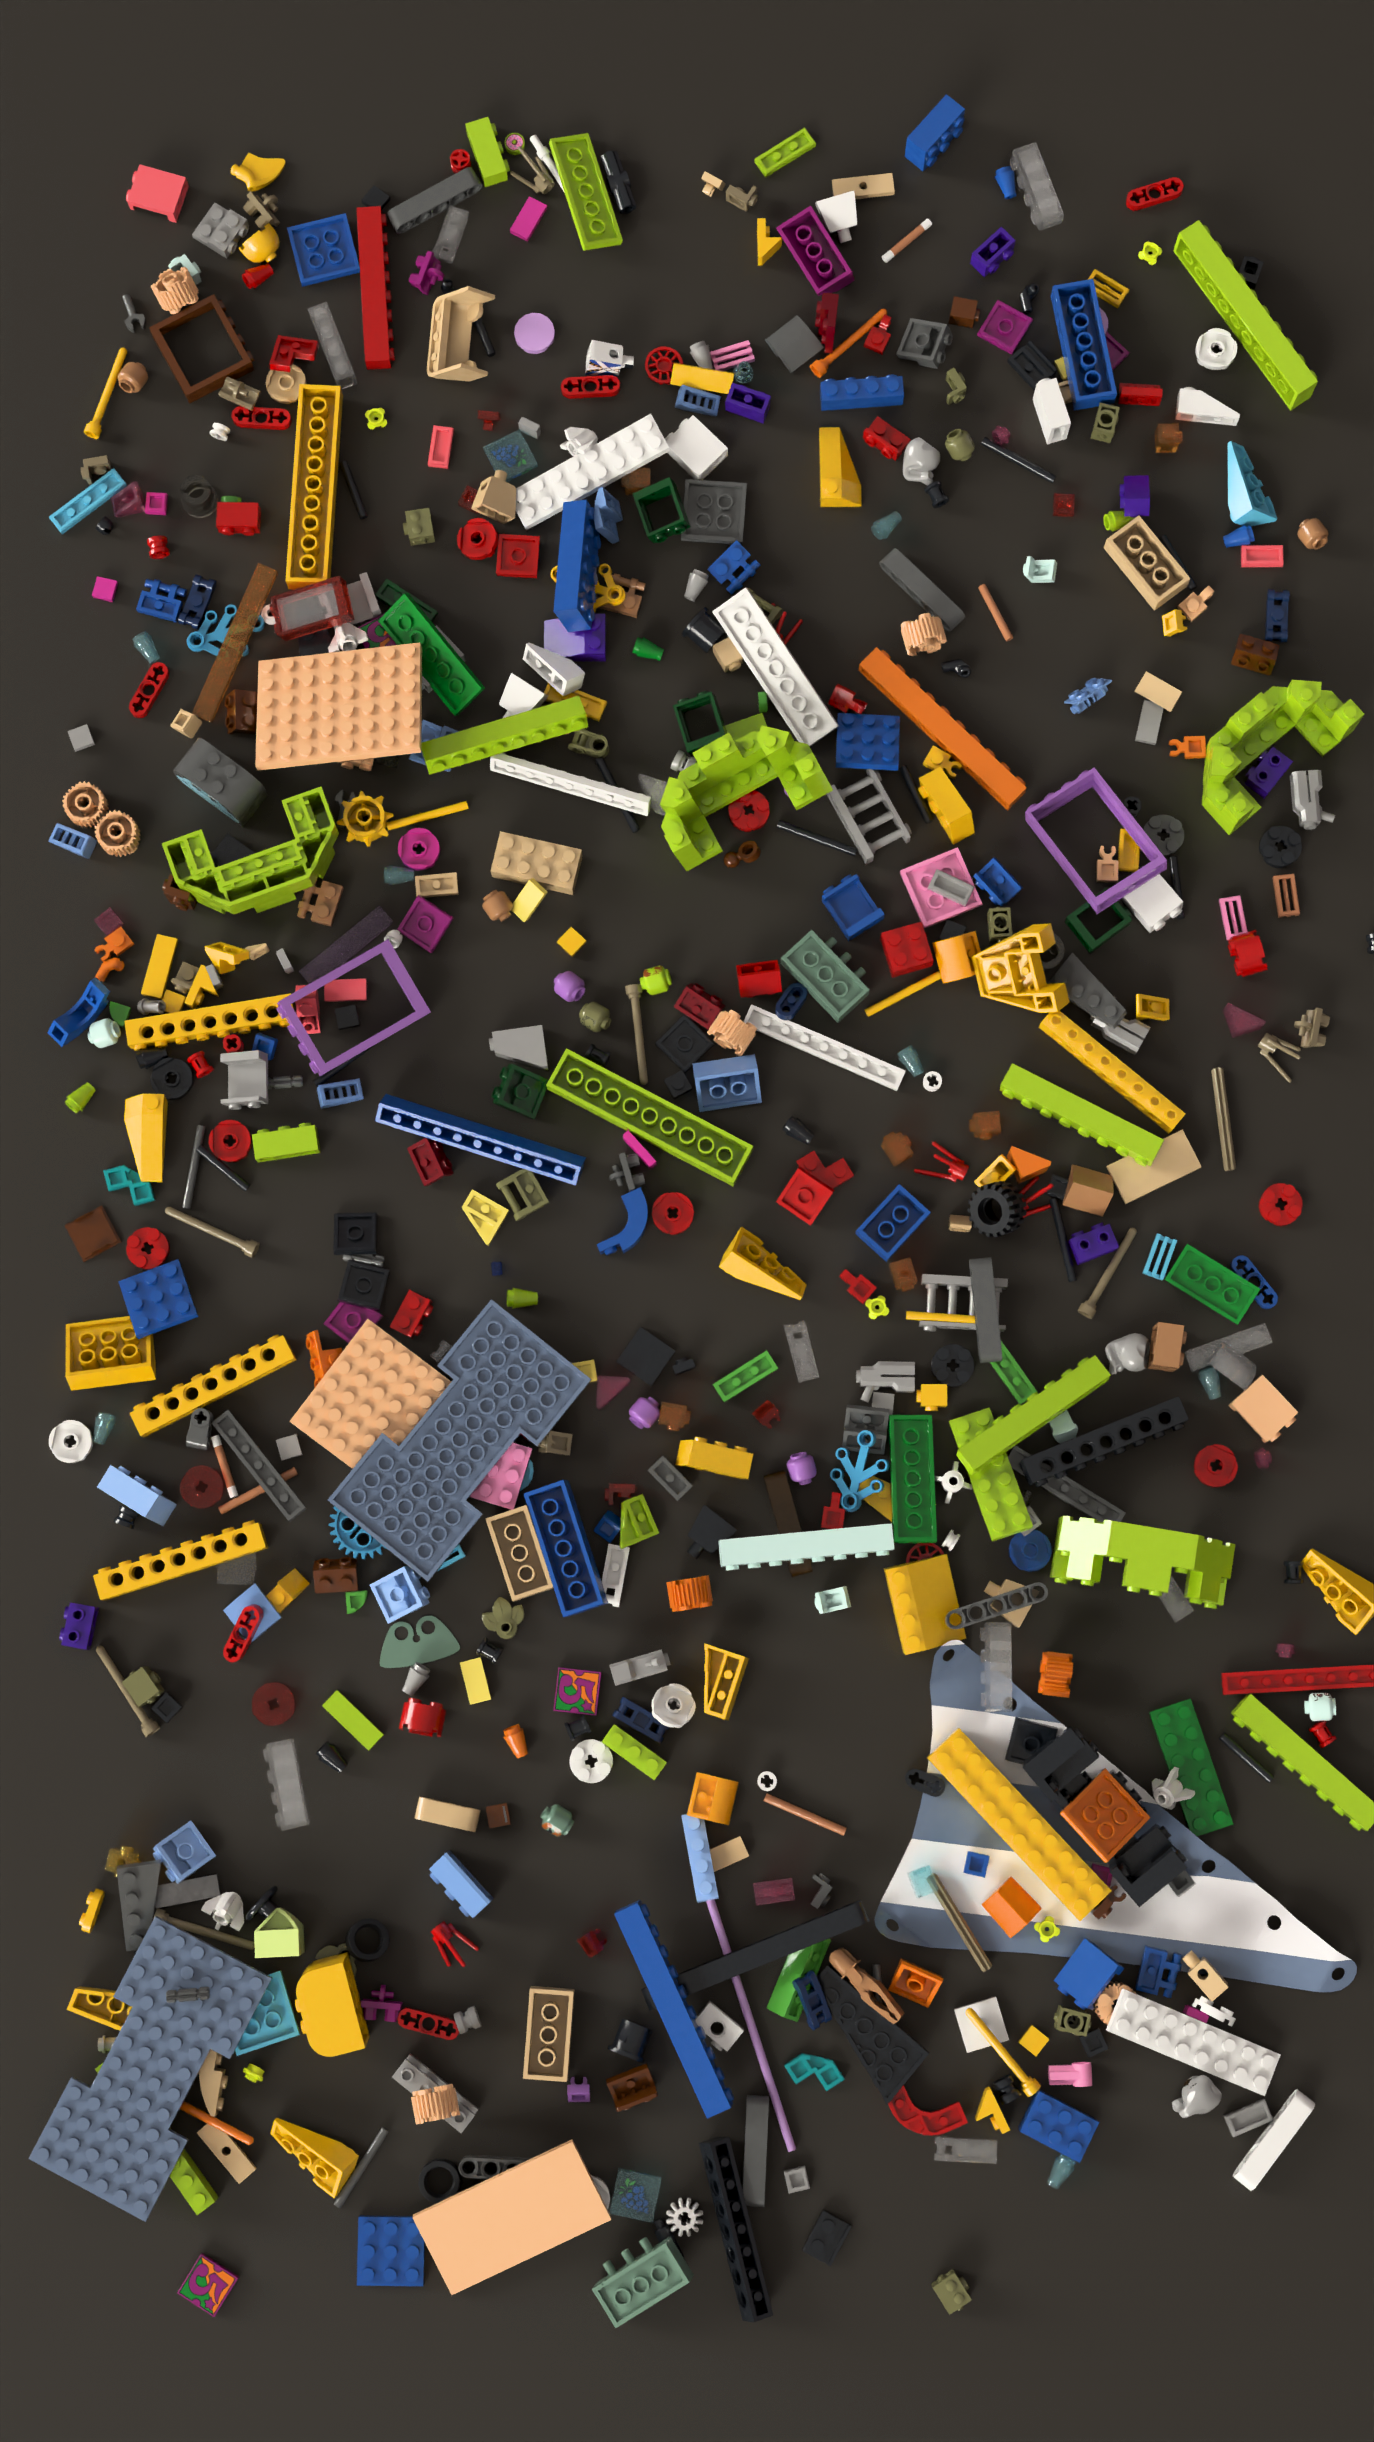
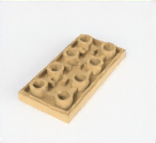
M1183 1129L1164 1138L1162 1147L1151 1167L1139 1165L1130 1156L1106 1166L1125 1204L1202 1167Z

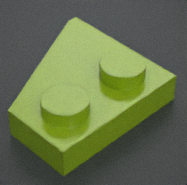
M643 1494L621 1503V1549L659 1534Z

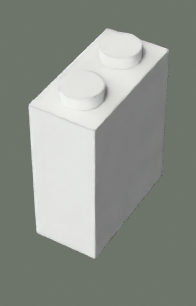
M1042 379L1036 384L1033 403L1046 443L1050 444L1067 439L1071 421L1057 379Z
M694 415L689 419H684L679 425V429L675 433L671 432L665 438L670 448V451L667 453L695 480H703L728 456V448Z
M1160 874L1121 899L1149 933L1153 930H1160L1166 924V920L1170 917H1177L1183 908L1181 898Z

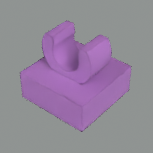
M572 2077L570 2080L571 2085H567L568 2102H590V2084L587 2083V2078L583 2077L582 2084H575V2077Z

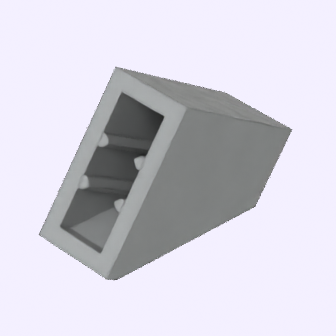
M542 1025L492 1032L493 1038H489L490 1050L495 1051L497 1057L541 1070H549Z

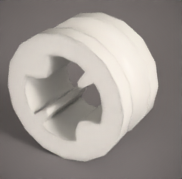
M213 423L212 427L214 429L210 431V435L218 440L227 441V434L231 430L223 424Z
M931 1071L924 1076L923 1086L926 1090L933 1092L941 1087L942 1077L939 1073ZM932 1076L936 1077L938 1085L929 1086L928 1077L930 1079Z
M951 1529L941 1546H947L948 1550L951 1551L957 1543L960 1534L955 1535Z
M769 1771L762 1772L757 1779L758 1786L764 1791H771L776 1786V1776ZM764 1775H769V1778L773 1779V1784H770V1787H765V1784L761 1783V1778H764Z

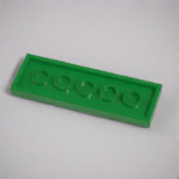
M404 593L378 620L397 645L421 643L422 676L429 682L431 688L454 716L459 715L485 689L409 593Z
M889 1415L894 1543H936L932 1415Z
M1191 1699L1150 1711L1149 1715L1169 1773L1174 1767L1179 1768L1177 1780L1182 1783L1183 1790L1187 1788L1195 1791V1795L1191 1799L1179 1801L1188 1829L1196 1836H1200L1233 1825Z

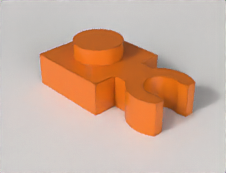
M1184 736L1183 742L1177 739H1172L1169 742L1170 746L1175 745L1177 747L1176 751H1170L1169 756L1176 757L1180 753H1184V759L1206 757L1205 736Z
M119 927L104 938L107 944L97 946L95 952L98 954L101 951H106L105 956L101 958L104 962L110 959L113 952L118 957L135 944L123 928Z

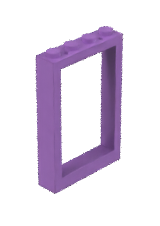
M1095 768L1083 771L1077 779L1072 782H1066L1060 790L1055 793H1049L1043 801L1038 804H1032L1025 812V821L1097 914L1167 869L1166 858ZM1091 787H1093L1150 860L1148 864L1095 897L1038 823Z
M389 939L280 1000L277 1003L279 1007L276 1008L281 1018H286L289 1026L287 1028L290 1034L298 1038L300 1042L298 1047L304 1056L308 1055L311 1061L309 1063L310 1068L314 1074L318 1073L319 1076L431 1013ZM382 953L415 1012L325 1063L291 1004Z

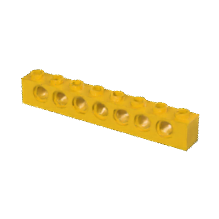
M291 993L125 1020L127 1043L134 1051H140V1049H147L149 1046H155L156 1048L168 1046L167 1043L176 1042V1044H186L191 1039L205 1041L210 1036L216 1035L219 1038H223L234 1032L247 1034L252 1029L258 1028L260 1031L272 1029L271 1026L280 1025V1027L289 1026L286 1018L282 1019L279 1013L274 1018L269 1017L268 1014L272 1009L279 1007L277 1003L291 995ZM292 1003L291 1006L295 1011V1005ZM250 1013H258V1017L256 1020H248V1015ZM230 1016H237V1021L234 1024H227ZM210 1019H215L216 1025L214 1027H206ZM188 1023H195L194 1030L186 1031ZM168 1026H174V1032L166 1035L165 1029ZM149 1029H153V1036L150 1038H145V1032Z
M1061 1011L1049 1012L1040 1023L1039 1028L1168 1134L1186 1114Z
M279 1334L267 1339L268 1343L262 1346L257 1344L249 1348V1353L243 1356L237 1354L229 1359V1363L223 1366L221 1363L210 1368L211 1372L205 1375L202 1373L197 1374L191 1378V1382L185 1385L180 1383L172 1387V1392L166 1395L160 1393L152 1398V1402L148 1404L143 1402L133 1407L134 1411L129 1414L140 1436L146 1437L188 1416L194 1410L203 1408L296 1361L297 1359L286 1337L283 1335L279 1336ZM268 1350H274L275 1357L271 1361L265 1359V1353ZM249 1360H255L256 1367L248 1371L246 1363ZM235 1369L237 1372L236 1378L228 1380L227 1372ZM211 1379H216L218 1382L214 1390H209L207 1386ZM197 1389L198 1397L190 1400L188 1397L189 1391ZM177 1398L179 1406L171 1410L169 1403L172 1399ZM154 1408H158L160 1411L157 1419H151L150 1412Z
M254 1520L242 1524V1528L236 1530L234 1527L221 1530L222 1534L214 1536L213 1533L202 1536V1541L193 1543V1540L181 1543V1547L174 1550L172 1547L161 1549L160 1554L155 1556L149 1553L140 1556V1560L133 1563L131 1560L121 1562L119 1567L111 1569L110 1566L99 1569V1574L93 1575L99 1598L105 1601L267 1549L268 1545L261 1523H255ZM240 1534L247 1536V1542L243 1546L237 1543V1538ZM221 1540H224L227 1544L224 1552H218L216 1548L217 1543ZM200 1547H204L206 1550V1555L202 1559H198L196 1556V1551ZM179 1554L185 1556V1563L181 1566H178L175 1561L176 1556ZM159 1560H162L165 1564L162 1572L155 1570V1564ZM138 1567H142L144 1570V1575L140 1579H137L134 1575ZM120 1573L123 1576V1582L117 1586L114 1583V1577Z

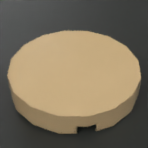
M292 364L290 372L270 370L266 377L268 394L273 400L282 404L298 401L299 384H307L305 374L300 367Z

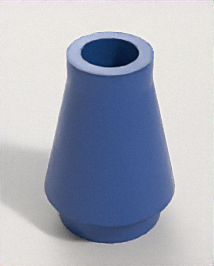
M1011 166L996 170L995 179L1005 199L1017 196L1015 174Z
M1243 525L1223 536L1226 548L1250 545V542L1255 541L1251 525Z

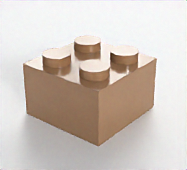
M1158 1322L1153 1326L1147 1369L1174 1372L1180 1365H1183L1184 1353L1181 1352L1182 1344L1186 1343L1187 1337L1184 1325Z

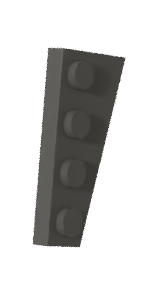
M1073 952L1048 982V984L1065 983L1070 1002L1113 1029L1117 1027L1127 1014L1126 1009Z
M161 1860L117 1866L126 1951L138 1950L152 1923Z

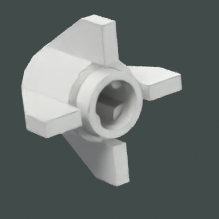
M569 427L564 430L568 441L562 443L560 447L561 449L568 450L572 456H576L579 453L585 454L592 449L593 445L597 444L598 438L595 432L589 429Z
M350 623L338 625L328 647L329 653L340 652V650H356L358 643L360 644L368 640L367 633Z
M954 1461L952 1471H948L943 1477L934 1476L935 1481L941 1482V1487L947 1492L945 1504H949L952 1493L958 1492L961 1488L972 1490V1485L964 1482L962 1474L958 1472L959 1462ZM951 1477L955 1478V1481L957 1482L956 1485H951L949 1483V1479H951Z
M1177 1767L1170 1771L1165 1781L1155 1778L1151 1785L1157 1804L1170 1810L1176 1806V1802L1191 1799L1195 1795L1193 1790L1187 1788L1183 1790L1182 1783L1177 1780L1179 1771Z
M225 1892L206 1901L201 1909L209 1915L212 1912L214 1913L213 1919L217 1922L215 1929L218 1931L222 1925L226 1926L228 1923H231L230 1927L240 1931L244 1924L243 1902L241 1897L235 1892Z

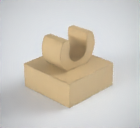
M704 172L701 178L706 182L702 192L712 197L716 188L722 191L726 184L707 172Z

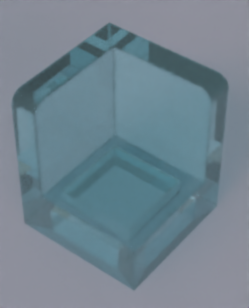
M929 1865L907 1873L916 1898L938 1891V1886Z

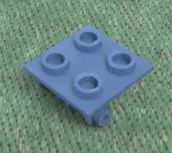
M1092 678L1085 683L1086 687L1080 691L1077 689L1068 695L1069 698L1064 703L1072 705L1070 710L1073 714H1079L1091 706V702L1095 703L1096 700L1098 701L1106 695L1108 691L1106 686L1112 680Z

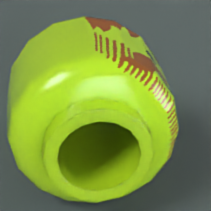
M661 965L645 969L643 977L640 978L642 990L646 989L650 995L667 992L669 986L672 985L669 970Z

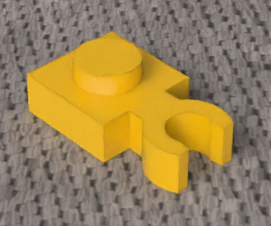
M934 745L923 762V766L932 771L941 766L952 779H955L957 774L953 773L951 769L955 767L961 770L962 768L959 762L949 761L951 758L950 754Z

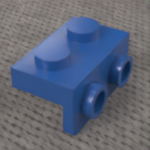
M996 857L973 875L976 879V885L982 890L985 889L990 894L989 899L997 906L1006 905L1023 889Z

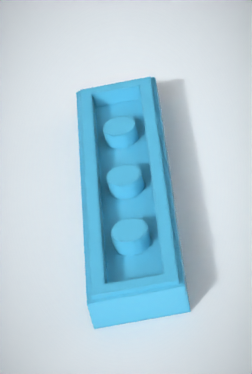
M113 468L50 515L49 519L63 535L124 489L127 484Z

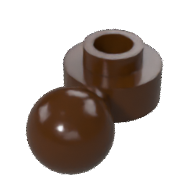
M746 841L739 847L737 853L733 851L726 853L723 861L727 867L735 868L739 865L740 860L746 863L757 860L761 850L756 842Z

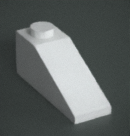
M1192 387L1180 388L1177 396L1175 420L1237 425L1240 414L1201 390H1196Z
M532 643L526 644L523 660L562 696L582 687L585 672L572 660Z

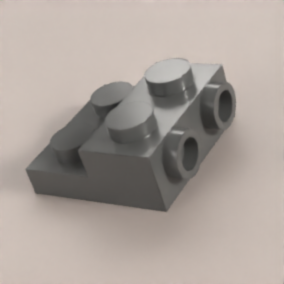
M910 318L898 348L897 356L901 359L917 361L919 366L938 369L939 364L945 361L946 346L952 343V332L947 324Z

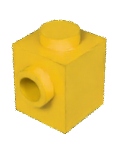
M921 1384L920 1389H916V1402H920V1407H925V1411H938V1407H947V1384Z

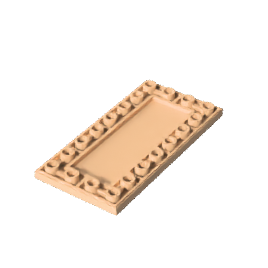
M573 2139L421 2210L413 2214L412 2218L451 2295L610 2221L611 2215Z

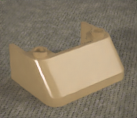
M467 286L436 298L432 309L427 374L429 377L445 380L473 381L488 376L487 371L478 369L476 363L469 360L472 322L482 317L483 303L494 300L495 295Z

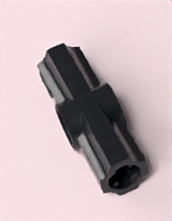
M617 151L605 152L601 156V161L607 175L606 180L610 193L614 195L620 214L631 213L636 209V203L631 192L628 174L622 167Z

